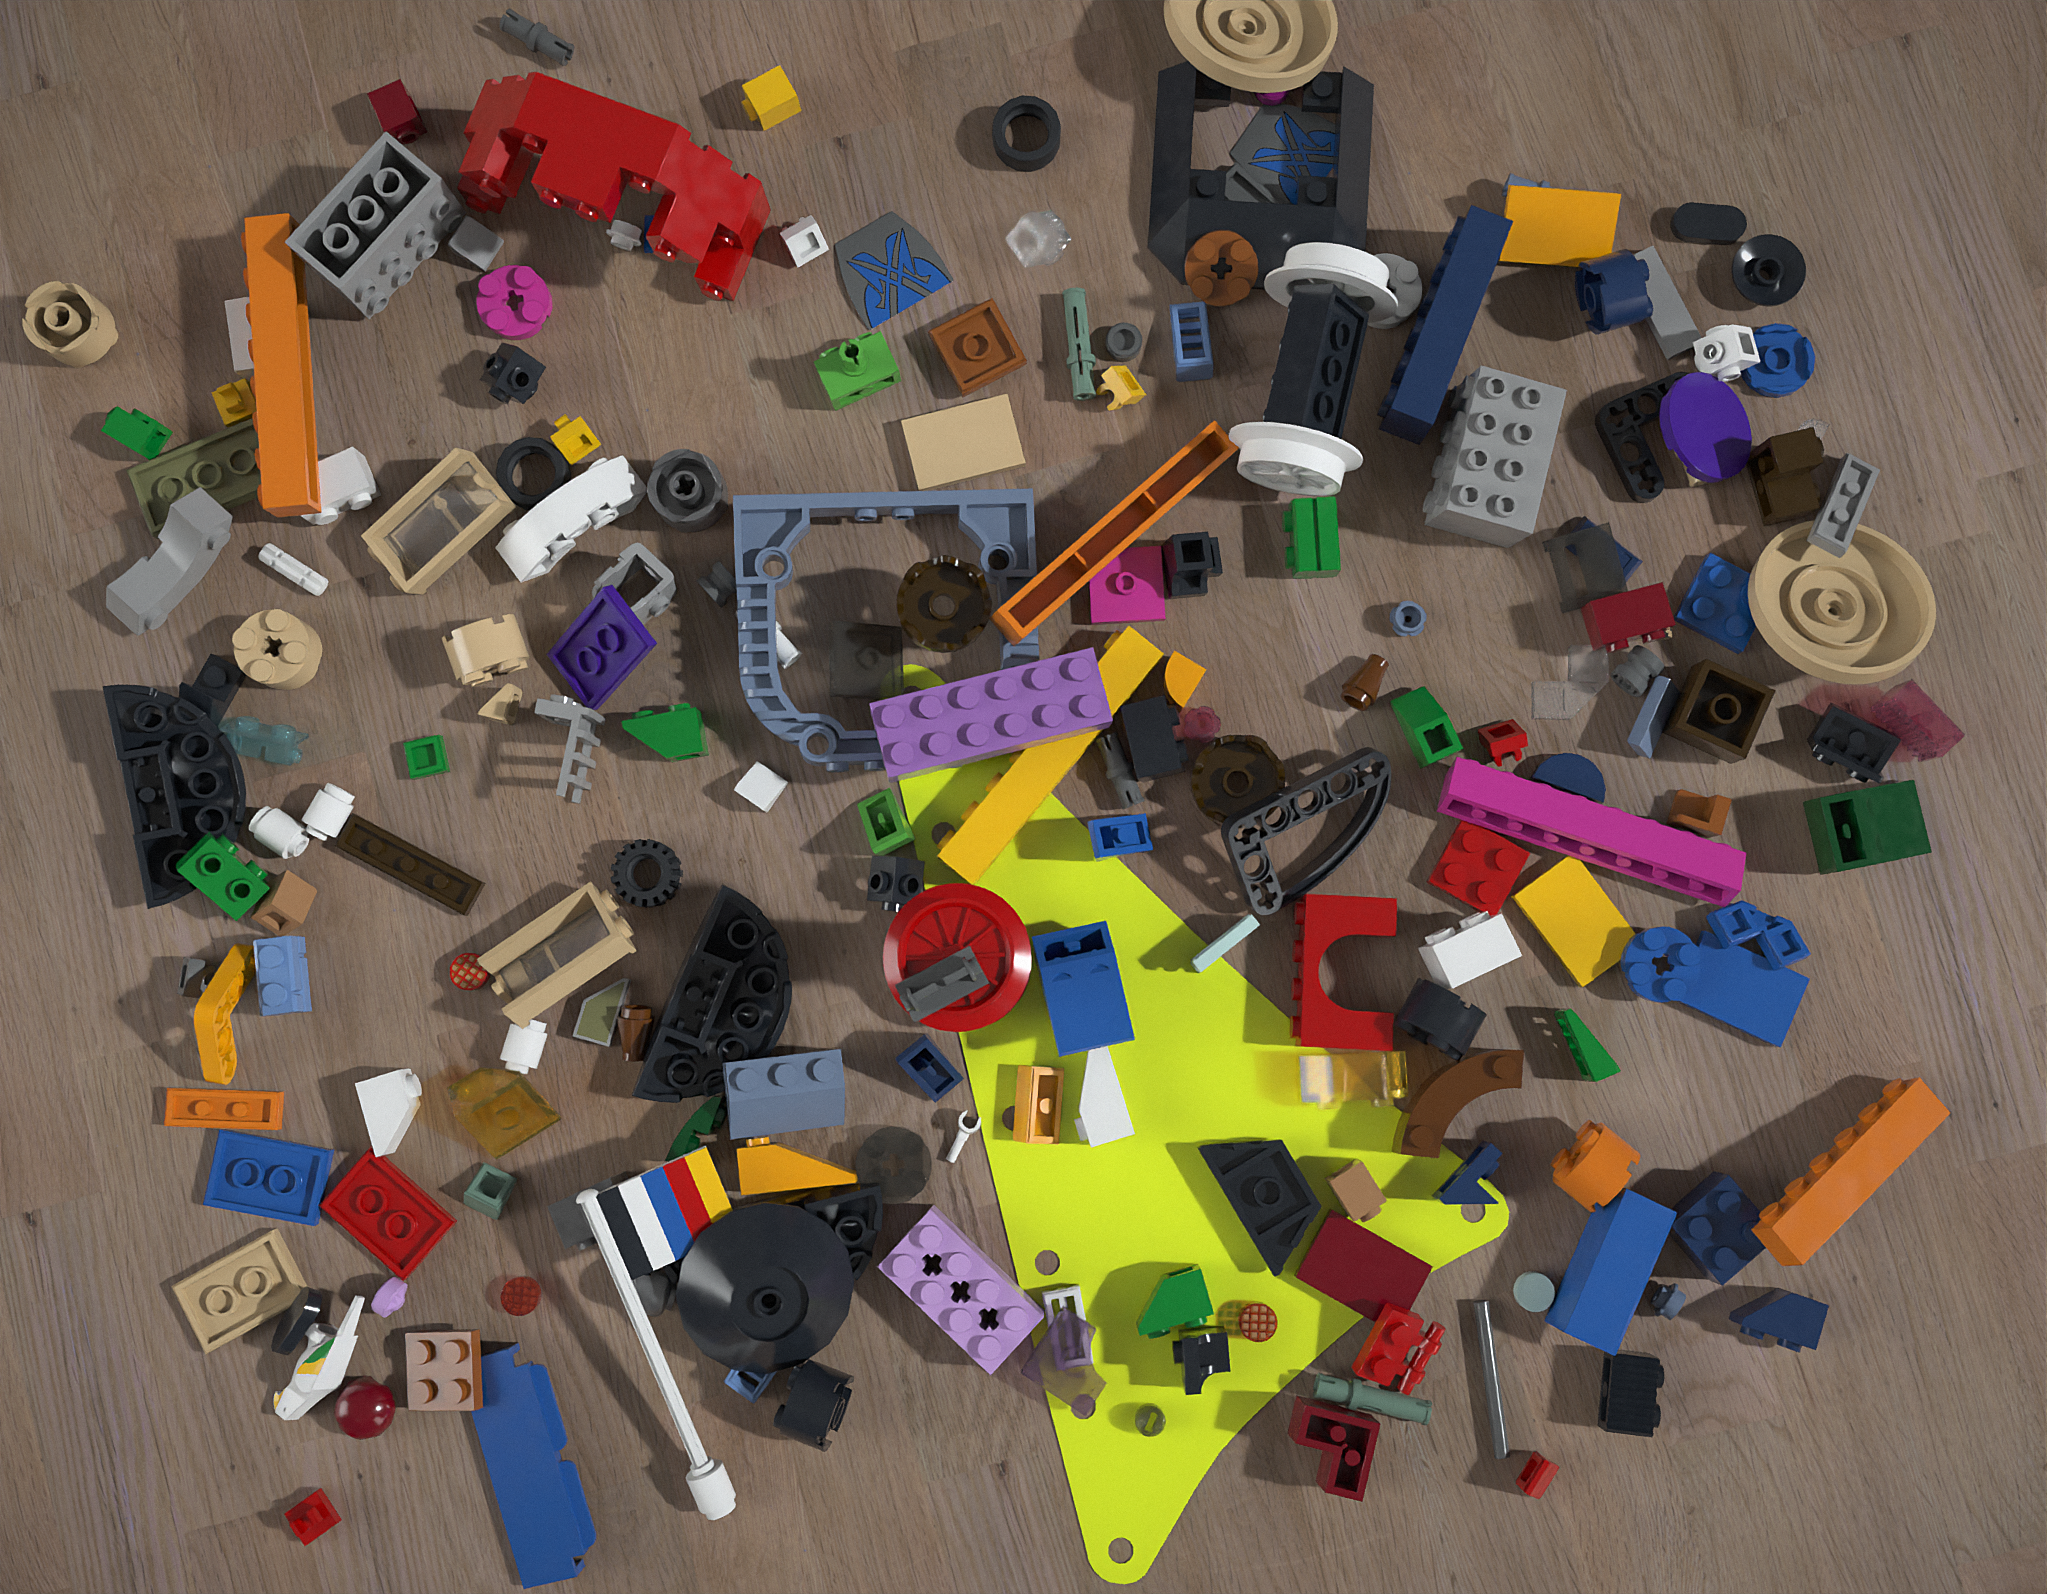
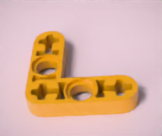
M234 944L196 1005L194 1027L203 1075L207 1082L227 1085L235 1074L237 1054L230 1014L256 973L253 945Z

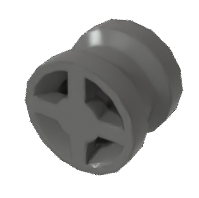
M719 561L713 565V570L709 575L701 576L696 580L720 608L727 604V598L732 593H737L736 579Z

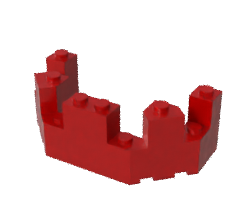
M530 72L526 80L520 75L503 77L501 83L495 79L485 81L463 133L470 145L458 173L462 174L457 189L466 200L465 204L469 208L486 214L487 210L500 214L507 197L515 199L534 153L542 155L531 180L532 185L540 196L539 199L546 205L556 209H561L562 205L575 210L578 216L591 222H597V219L611 223L628 182L630 187L641 193L649 194L650 191L663 195L646 234L653 253L668 262H675V259L686 263H699L694 278L701 289V293L716 301H721L722 298L734 301L771 211L760 180L750 173H745L742 177L731 170L733 162L710 145H704L701 149L689 140L691 132L677 123L542 73Z

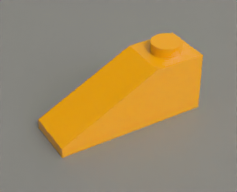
M769 1136L746 1139L747 1146L737 1149L741 1195L856 1183L859 1180V1174L855 1170L780 1142L770 1143Z

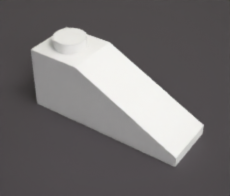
M1108 1046L1088 1050L1079 1103L1081 1117L1074 1119L1080 1140L1088 1139L1091 1148L1135 1134Z

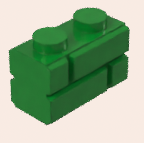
M1336 497L1292 499L1288 505V510H1283L1282 512L1283 532H1290V547H1285L1284 550L1285 568L1292 569L1293 579L1336 577L1341 571Z

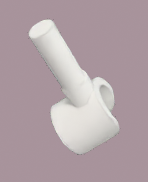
M968 1110L964 1111L959 1117V1131L946 1157L948 1161L953 1163L969 1135L977 1132L981 1125V1117H979L976 1126L972 1129H968L963 1125L962 1120Z

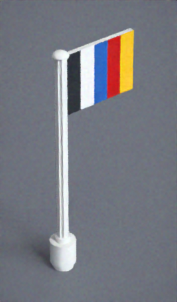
M705 1145L600 1192L595 1189L584 1190L577 1196L576 1203H581L692 1462L690 1466L691 1471L686 1475V1480L699 1511L706 1514L708 1520H716L729 1514L735 1508L734 1498L736 1493L722 1460L707 1457L632 1281L685 1257L700 1232L733 1210Z

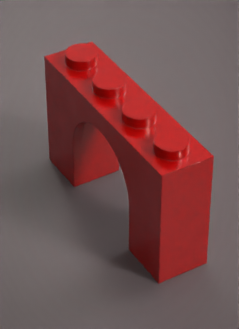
M1304 894L1301 896V902H1295L1294 924L1300 925L1299 940L1293 941L1292 948L1293 962L1298 963V978H1292L1291 999L1297 1001V1015L1290 1018V1038L1296 1039L1295 1046L1393 1051L1394 1013L1353 1011L1336 1005L1322 989L1319 980V964L1323 953L1329 945L1341 937H1396L1397 898Z

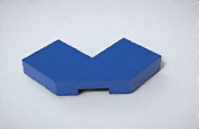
M1743 900L1715 910L1706 916L1724 950L1755 938L1774 971L1804 960L1811 955L1792 921L1778 915L1773 917L1756 910L1757 907Z

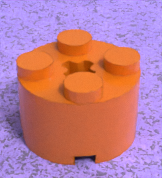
M1588 1120L1576 1133L1575 1137L1578 1140L1568 1151L1566 1148L1561 1149L1550 1165L1555 1169L1553 1172V1182L1589 1212L1593 1213L1596 1211L1594 1206L1596 1202L1604 1207L1625 1186L1632 1176L1626 1169L1631 1161L1638 1165L1641 1155L1602 1122L1595 1124Z

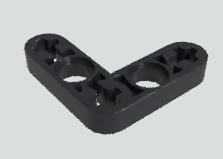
M1688 372L1674 373L1610 401L1595 416L1596 429L1628 495L1638 503H1648L1661 494L1665 484L1664 477L1639 427L1660 418L1662 397L1668 393L1676 380L1690 374ZM1641 396L1652 398L1656 404L1655 412L1645 414L1640 411L1637 405L1638 398ZM1628 409L1629 415L1624 417L1617 426L1615 423L1608 424L1606 422V418L1610 413L1612 416H1617ZM1631 443L1636 446L1639 452L1636 461H1627L1621 456L1620 448L1622 444ZM1644 463L1645 467L1640 473L1638 470L1634 474L1630 473L1629 470H1633ZM1642 479L1644 481H1652L1653 486L1649 489V492L1647 489L1640 490L1637 484Z

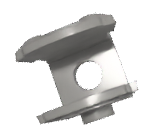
M633 543L619 554L620 557L617 559L619 563L614 568L610 566L594 581L595 586L592 589V597L594 599L603 587L613 585L617 592H619L627 580L638 570L642 569L658 584L647 596L641 598L631 607V610L644 625L652 618V615L658 617L668 608L671 603L670 600L677 594V588L673 573L641 543Z

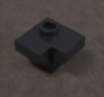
M1208 531L1173 534L1161 545L1169 599L1205 596L1208 593V577H1219L1223 574L1218 537H1209Z
M1224 1326L1178 1330L1179 1340L1172 1341L1174 1365L1181 1364L1185 1395L1201 1394L1202 1385L1210 1375L1231 1372L1227 1331Z

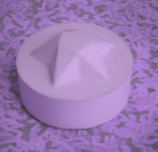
M396 1277L389 1278L374 1296L371 1304L372 1311L385 1318L393 1311L401 1308L405 1302L407 1284Z

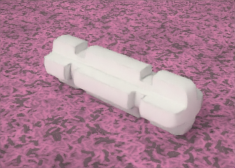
M271 543L266 544L258 555L259 560L298 585L303 586L304 589L316 596H320L328 586L326 578Z

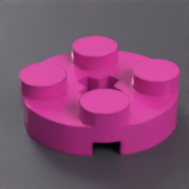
M519 265L500 267L490 274L483 276L479 281V291L476 299L478 313L485 325L503 338L509 340L530 338L543 328L541 325L545 322L547 315L550 317L552 312L551 293L543 279L531 267ZM513 295H517L519 298L523 297V302L518 303V310L515 311L506 305V301Z

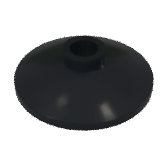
M1764 234L1749 239L1738 249L1732 261L1731 273L1735 287L1744 298L1760 306L1772 307L1788 302L1801 290L1806 278V264L1802 253L1791 241L1778 235ZM1759 271H1766L1769 275V280L1762 278Z

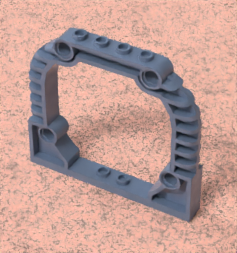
M1033 488L733 495L739 672L747 703L757 719L769 731L785 742L798 746L802 758L810 765L826 766V772L849 771V765H864L865 771L886 770L875 730L845 731L839 721L829 715L819 713L801 714L782 690L777 659L776 591L788 586L792 580L793 566L789 556L790 553L810 532V517L855 516L857 521H873L877 519V515H892L894 520H910L914 518V515L957 514L958 528L981 550L978 568L983 572L985 581L996 585L999 609L1037 576ZM994 555L1003 557L1007 562V568L1000 571L994 570L988 564V558ZM771 561H778L783 564L784 570L778 576H769L763 571L765 565ZM1038 626L1015 647L999 631L1000 670L1039 661ZM819 736L827 740L829 747L825 753L815 755L807 749V744L813 737Z

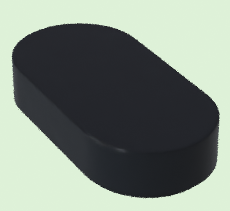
M1689 202L1681 205L1670 220V228L1674 236L1681 241L1691 243L1730 245L1735 243L1744 234L1747 227L1744 213L1737 207L1730 205Z
M307 1286L300 1291L276 1328L271 1345L273 1352L283 1355H289L293 1352L320 1310L322 1303L321 1291Z

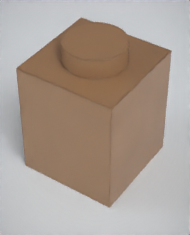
M1357 1158L1324 1178L1347 1216L1354 1222L1358 1219H1361L1362 1222L1372 1219L1382 1211L1380 1205L1387 1201L1364 1163Z

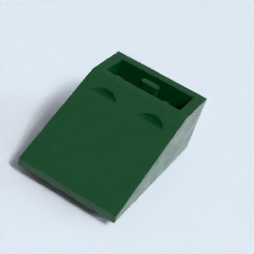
M1914 780L1854 790L1803 802L1820 875L1932 853Z

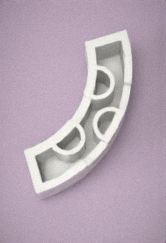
M623 455L609 461L606 458H601L594 462L588 471L572 479L543 499L521 519L507 525L503 530L505 536L495 548L521 583L549 573L553 566L576 545L573 540L574 538L583 534L590 526L597 530L607 523L633 512L647 493V487Z

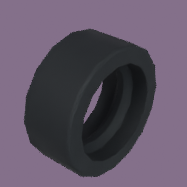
M1022 95L1009 99L999 108L993 119L992 139L997 156L1006 166L1016 171L1032 172L1044 168L1056 156L1060 148L1061 124L1057 112L1048 102L1036 96ZM1033 116L1044 122L1048 130V138L1045 144L1038 150L1031 152L1018 151L1007 143L1005 131L1008 124L1015 118Z
M526 437L515 440L504 449L497 461L496 477L499 486L514 504L524 510L530 511L551 493L571 481L572 475L568 461L555 445L543 438ZM531 454H542L549 458L555 469V479L551 486L537 495H526L519 491L514 485L512 477L513 470L518 462Z

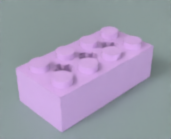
M935 1205L925 1213L877 1266L990 1375L1044 1318L1045 1310ZM929 1254L931 1258L934 1254L941 1257L939 1263L941 1269H929L926 1266L928 1260L925 1255ZM955 1281L959 1284L963 1281L967 1282L970 1285L967 1291L969 1296L965 1297L963 1294L961 1297L957 1296L954 1293L955 1285L953 1283ZM984 1308L988 1312L991 1308L997 1310V1322H984L981 1310Z

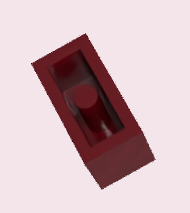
M1663 582L1593 600L1581 608L1593 651L1606 648L1607 654L1629 648L1628 642L1642 639L1643 644L1665 638L1664 632L1676 625Z

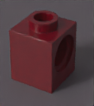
M401 79L367 93L384 133H389L399 143L404 145L413 143L420 135L428 132L412 95Z

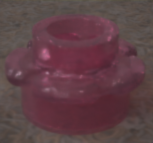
M1207 706L1191 709L1184 719L1186 735L1192 740L1198 739L1201 743L1213 740L1214 734L1219 732L1221 727L1220 718L1215 715L1213 709ZM1200 721L1205 722L1206 726L1204 728L1199 727Z

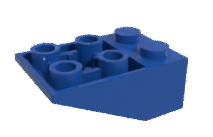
M1101 921L1033 936L1035 962L1059 1057L1135 1040L1107 922Z

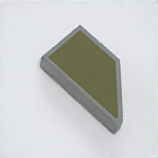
M622 978L584 999L573 1037L611 1047L618 1026L617 1015L621 1014V1006L625 1003L632 979Z

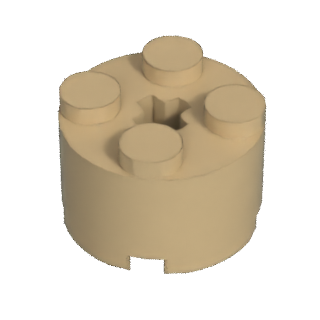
M60 281L48 282L34 290L26 301L25 319L22 318V326L26 336L34 345L64 364L75 368L84 367L103 357L110 347L117 342L118 332L115 329V321L110 310L77 284L61 283Z
M280 609L264 610L252 615L234 632L232 637L234 655L240 669L251 679L275 689L292 690L308 683L315 676L322 657V644L316 631L304 621Z
M514 614L502 615L503 623L494 624L491 617L451 631L452 637L445 635L442 637L457 682L477 687L493 681L491 674L506 672L507 675H511L528 668L526 661L530 657Z

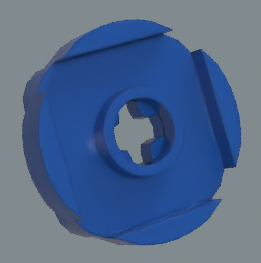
M1655 927L1645 929L1630 938L1621 955L1622 972L1625 973V978L1631 991L1640 998L1657 1003L1678 1001L1695 987L1701 972L1700 960L1702 955L1698 946L1693 944L1691 939L1683 932L1671 927ZM1665 955L1667 963L1670 964L1669 970L1663 971L1661 975L1655 973L1657 967L1652 964L1653 958H1661Z

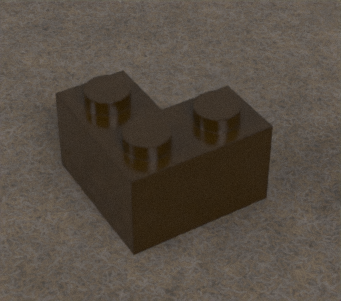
M1814 427L1769 437L1750 452L1746 466L1763 527L1806 517L1820 508V491L1817 484L1812 482L1810 472L1824 463V446L1821 439L1816 437Z

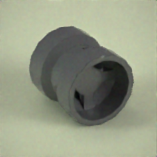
M1640 645L1634 646L1627 655L1628 661L1617 665L1610 674L1612 680L1623 691L1637 698L1647 690L1649 679H1655L1665 668L1662 661L1653 652Z

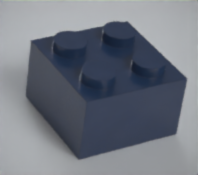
M1713 1171L1671 1208V1210L1677 1212V1215L1668 1234L1709 1281L1723 1286L1766 1249L1764 1244L1751 1230L1761 1220L1759 1218L1761 1212L1727 1174Z

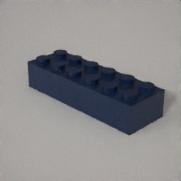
M1473 205L1470 206L1465 217L1458 215L1442 250L1444 252L1431 276L1429 282L1431 285L1416 315L1418 318L1403 347L1405 351L1391 377L1390 382L1394 384H1391L1378 410L1377 415L1383 417L1379 430L1420 445L1433 426L1511 229L1512 220Z

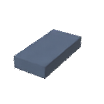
M1659 675L1655 678L1628 737V744L1639 756L1651 758L1680 694V691L1670 678Z

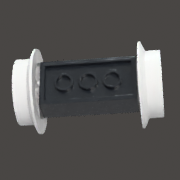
M1304 243L1290 248L1286 253L1283 267L1267 274L1264 281L1265 290L1274 300L1288 307V317L1284 334L1279 344L1280 352L1275 372L1271 378V391L1267 408L1263 413V422L1242 423L1231 428L1229 432V440L1241 450L1237 471L1244 478L1281 492L1305 496H1329L1340 491L1344 472L1353 471L1362 465V454L1354 446L1341 440L1367 324L1390 318L1395 314L1398 306L1396 297L1386 288L1389 270L1375 256L1359 249L1339 244Z

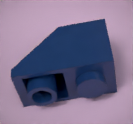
M1776 1288L1731 1311L1729 1320L1740 1324L1739 1332L1763 1340L1766 1333L1778 1337L1777 1345L1800 1353L1802 1346L1813 1350L1817 1349L1829 1305L1781 1288Z

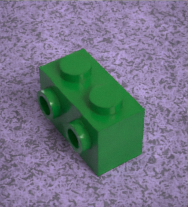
M208 832L176 864V868L181 875L237 921L270 889L267 881L264 879L268 876V873L252 859L247 864L235 854L239 848L225 835L221 834L216 838L212 833Z

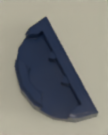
M1562 753L1551 756L1539 764L1530 779L1583 796L1599 804L1604 803L1606 787L1602 773L1592 761L1582 755Z

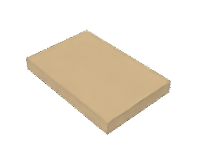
M1008 394L901 420L919 491H930L1026 466Z
M274 1229L171 1287L205 1354H208L288 1310L300 1291L307 1285L279 1230Z

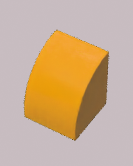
M1174 650L1164 671L1163 688L1169 703H1176L1178 712L1181 713L1204 676L1206 669Z

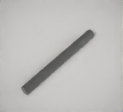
M1489 1300L1474 1301L1473 1304L1494 1458L1506 1459L1510 1457Z

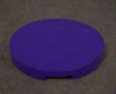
M1694 372L1676 380L1670 387L1667 395L1662 397L1660 405V426L1668 450L1674 449L1679 459L1687 467L1686 472L1698 480L1716 483L1735 476L1745 467L1752 446L1750 423L1739 398L1726 383L1719 381L1717 377L1708 373Z

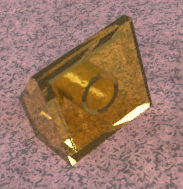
M480 1067L447 1087L454 1117L496 1160L561 1120L559 1113L520 1071Z

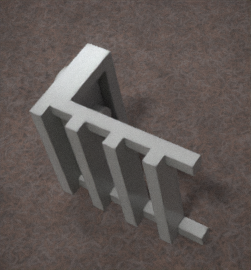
M551 694L550 700L537 698L535 714L553 724L570 727L556 795L565 797L567 785L569 784L574 787L571 802L580 804L583 789L591 791L592 783L585 780L587 769H595L596 761L590 758L592 746L600 747L601 740L595 737L597 724L604 726L606 718L591 708L582 707L581 704L573 702L574 699ZM577 740L583 743L582 753L575 752ZM572 762L579 765L577 776L570 774Z

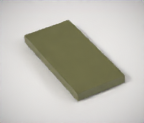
M252 418L126 470L152 537L159 539L158 535L167 520L170 504L199 487L225 510L258 498L257 488L261 484V472L255 461V450L259 448V440Z

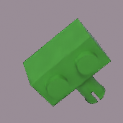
M881 331L875 334L867 332L855 339H848L850 345L847 346L844 341L840 349L838 347L830 348L820 354V359L814 361L817 373L835 411L901 382L899 369Z

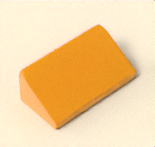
M1018 1066L1013 1124L1014 1141L1059 1145L1064 1068Z

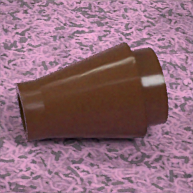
M1370 654L1367 660L1342 685L1341 699L1347 705L1359 711H1366L1369 706H1373L1389 663L1379 655Z
M623 1005L621 1006V1014L617 1015L623 1051L622 1060L640 1062L645 1057L655 1016L652 1015V1007Z

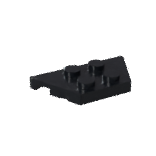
M1281 1139L1200 1145L1197 1147L1272 1275L1274 1277L1280 1275L1286 1260L1293 1249L1298 1246L1304 1236V1231L1309 1223L1313 1222L1322 1207Z

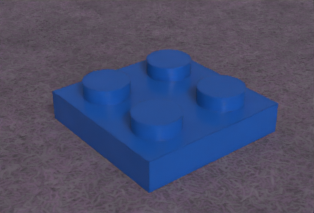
M1712 553L1707 554L1675 612L1674 620L1736 654L1743 652L1756 628L1748 603L1750 573Z

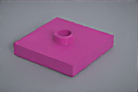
M1161 546L1126 548L1089 580L1091 625L1165 621Z

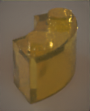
M1405 1051L1299 1056L1302 1102H1317V1109H1340L1341 1101L1370 1100L1371 1107L1394 1106L1393 1099L1408 1097Z

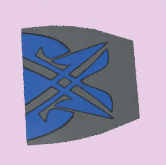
M1263 104L1231 150L1230 155L1283 204L1296 205L1299 175L1327 177L1333 168L1335 124L1315 113L1302 112L1300 107L1286 104L1275 106Z
M893 211L835 244L841 275L847 292L868 330L875 328L954 280L931 244L914 227Z

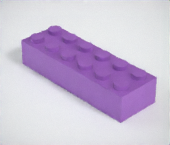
M1093 647L869 703L889 783L1109 728L1113 722Z

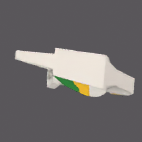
M355 1296L339 1329L334 1325L314 1323L305 1333L308 1337V1346L296 1364L291 1382L283 1391H276L274 1394L273 1404L275 1413L283 1420L299 1419L319 1400L340 1388L358 1336H354V1332L365 1300L363 1296Z

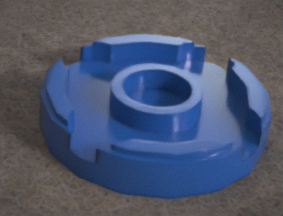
M1774 323L1762 326L1753 333L1760 363L1740 371L1742 379L1750 389L1762 396L1780 398L1793 394L1805 385L1814 371L1815 354L1812 344L1807 337L1803 338L1801 334L1796 332L1798 329L1790 325Z

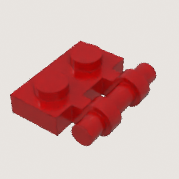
M1387 1302L1351 1368L1357 1376L1388 1387L1395 1374H1398L1402 1377L1396 1388L1400 1392L1410 1395L1415 1384H1420L1426 1374L1424 1368L1431 1355L1438 1353L1442 1345L1440 1339L1446 1328L1440 1323L1432 1321L1427 1332L1421 1331L1424 1320L1418 1313ZM1411 1345L1417 1346L1418 1348L1411 1361L1405 1360L1404 1358Z

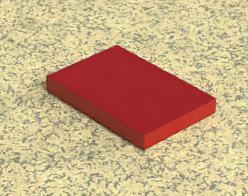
M370 1147L319 1205L402 1281L410 1277L457 1222L450 1213L386 1156L375 1157L373 1147Z

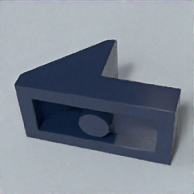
M1483 1140L1432 1196L1438 1202L1445 1205L1498 1204L1477 1181L1480 1177L1485 1180L1494 1173L1499 1166L1496 1160L1503 1153L1491 1142Z

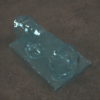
M251 716L237 717L232 722L221 727L220 730L228 733L226 736L237 754L258 758L261 756L262 746H265V760L291 766L293 763H300L303 751L297 749L298 744L309 738V734L297 732L293 726L262 724L258 718Z

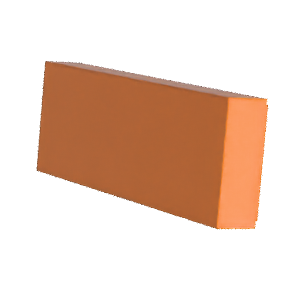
M167 1088L164 1126L281 1130L284 1091Z

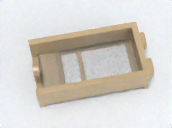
M455 448L366 530L361 537L368 544L367 550L371 557L384 565L390 572V580L398 590L403 593L423 595L432 583L504 517L512 514L517 507L473 452Z
M590 881L477 959L479 965L496 979V982L491 986L494 992L508 1004L502 1008L504 1015L522 1029L530 1025L529 1020L609 967L628 952L633 954L637 951L629 938L634 935V932L622 916L618 917L615 913L619 905L607 889L601 892Z

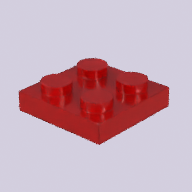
M1460 819L1426 882L1480 913L1488 911L1490 916L1496 915L1526 863L1530 852L1485 827Z

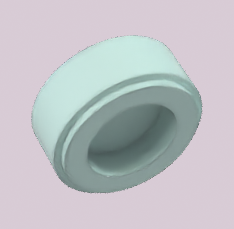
M1534 1271L1520 1275L1515 1281L1513 1288L1514 1297L1518 1304L1531 1312L1546 1310L1552 1304L1555 1296L1552 1282L1543 1274Z

